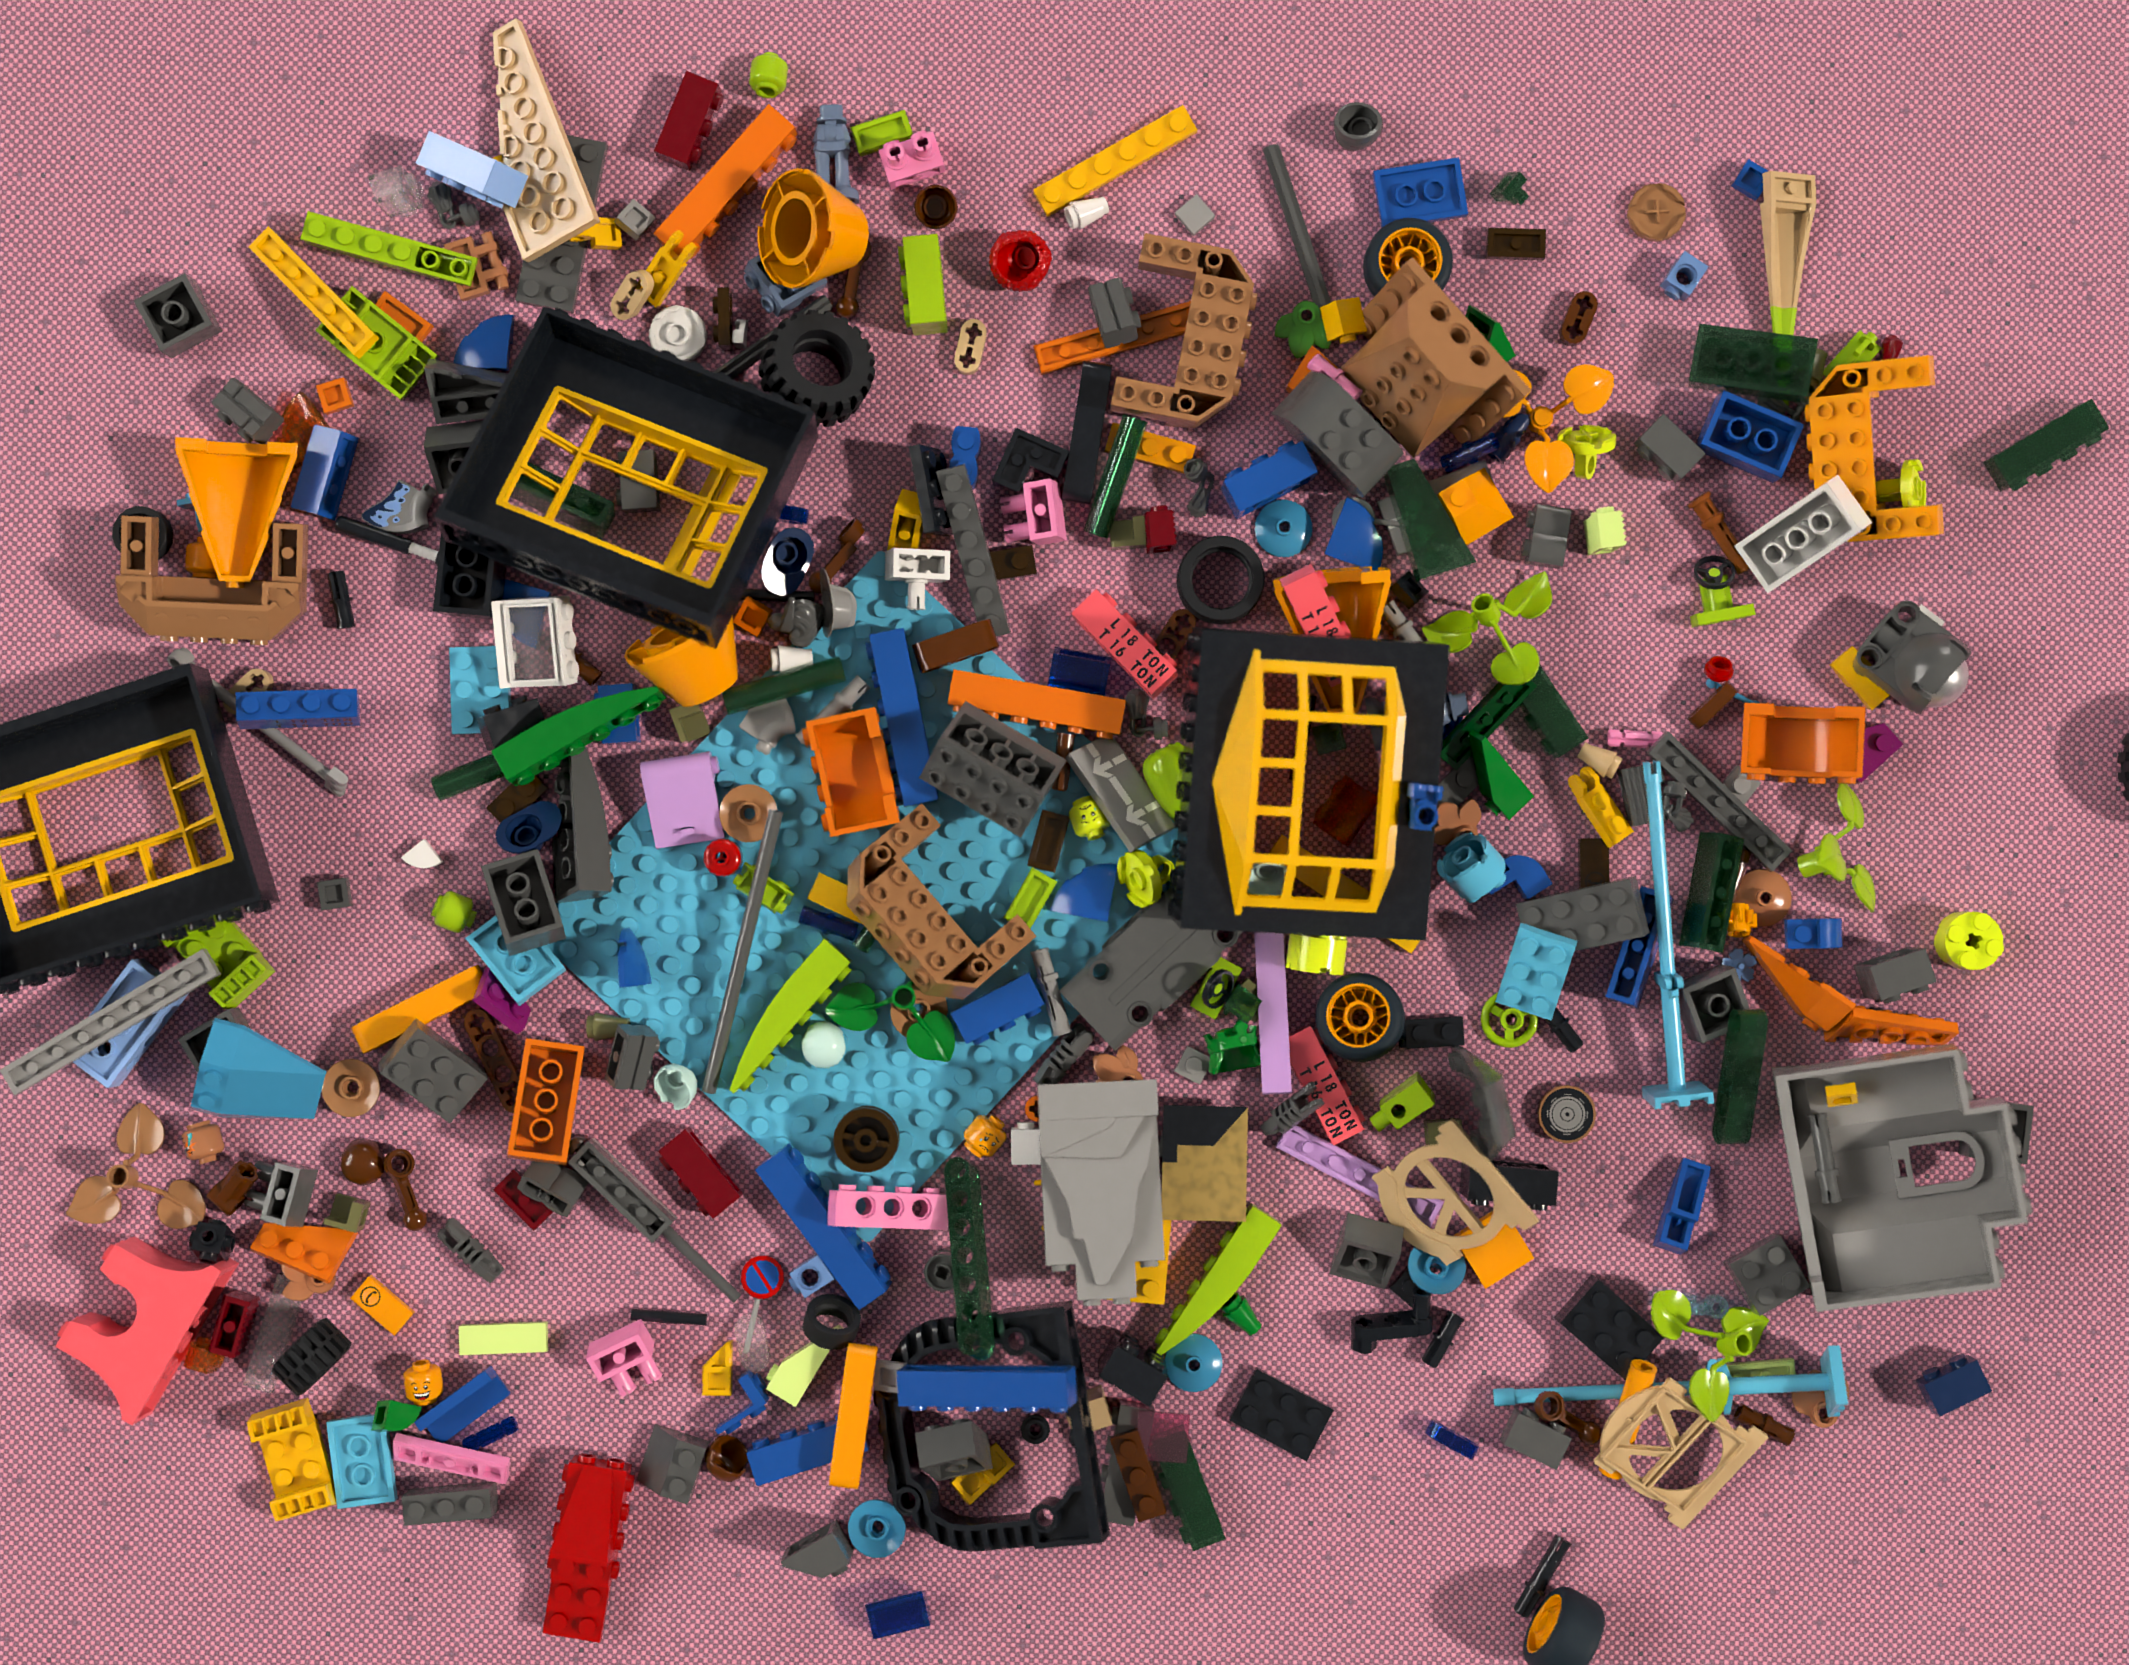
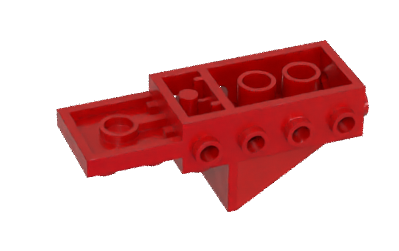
M580 1453L575 1455L569 1464L564 1465L562 1481L566 1482L565 1491L559 1494L557 1510L561 1511L559 1522L556 1521L553 1527L552 1539L554 1541L550 1548L547 1568L551 1569V1584L543 1634L597 1643L601 1642L611 1582L613 1579L617 1580L620 1570V1562L617 1561L618 1550L622 1551L625 1540V1533L621 1531L623 1521H627L630 1504H627L626 1501L628 1492L631 1493L635 1480V1475H631L633 1464L625 1463L622 1459L608 1458L604 1460L598 1459L592 1454Z

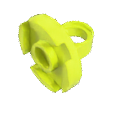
M1919 459L1905 460L1902 464L1900 478L1876 481V500L1881 502L1902 501L1903 507L1926 505V480L1921 481L1918 471H1924L1921 461Z
M1139 849L1131 853L1126 852L1124 856L1118 859L1117 864L1120 885L1125 883L1130 892L1125 895L1134 905L1141 908L1158 902L1162 894V885L1169 882L1171 869H1175L1172 861L1161 855L1150 857ZM1164 864V868L1162 872L1159 874L1158 868L1160 865Z

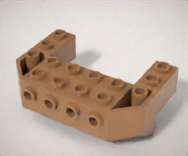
M1144 233L1138 269L1195 280L1174 387L1116 376L1110 411L1167 422L1166 426L1197 428L1230 405L1232 396L1238 397L1241 379H1237L1236 374L1238 367H1244L1247 351L1241 350L1243 339H1249L1252 322L1247 321L1249 310H1255L1258 293H1253L1254 283L1231 249Z
M121 516L120 575H115L118 603L148 635L160 636V641H178V637H190V642L208 643V638H220V643L238 644V639H249L250 645H268V640L277 639L307 612V524L273 523L272 581L251 580L250 583H244V588H226V582H220L217 578L158 576L159 517Z
M920 804L904 817L900 823L894 825L862 851L848 866L847 906L924 995L963 1000L1030 943L1036 935L1017 914L977 948L902 861L903 858L927 840L941 826L927 808Z

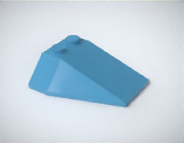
M215 1018L200 1061L191 1107L195 1111L222 1118L314 1119L327 1071L244 1025Z

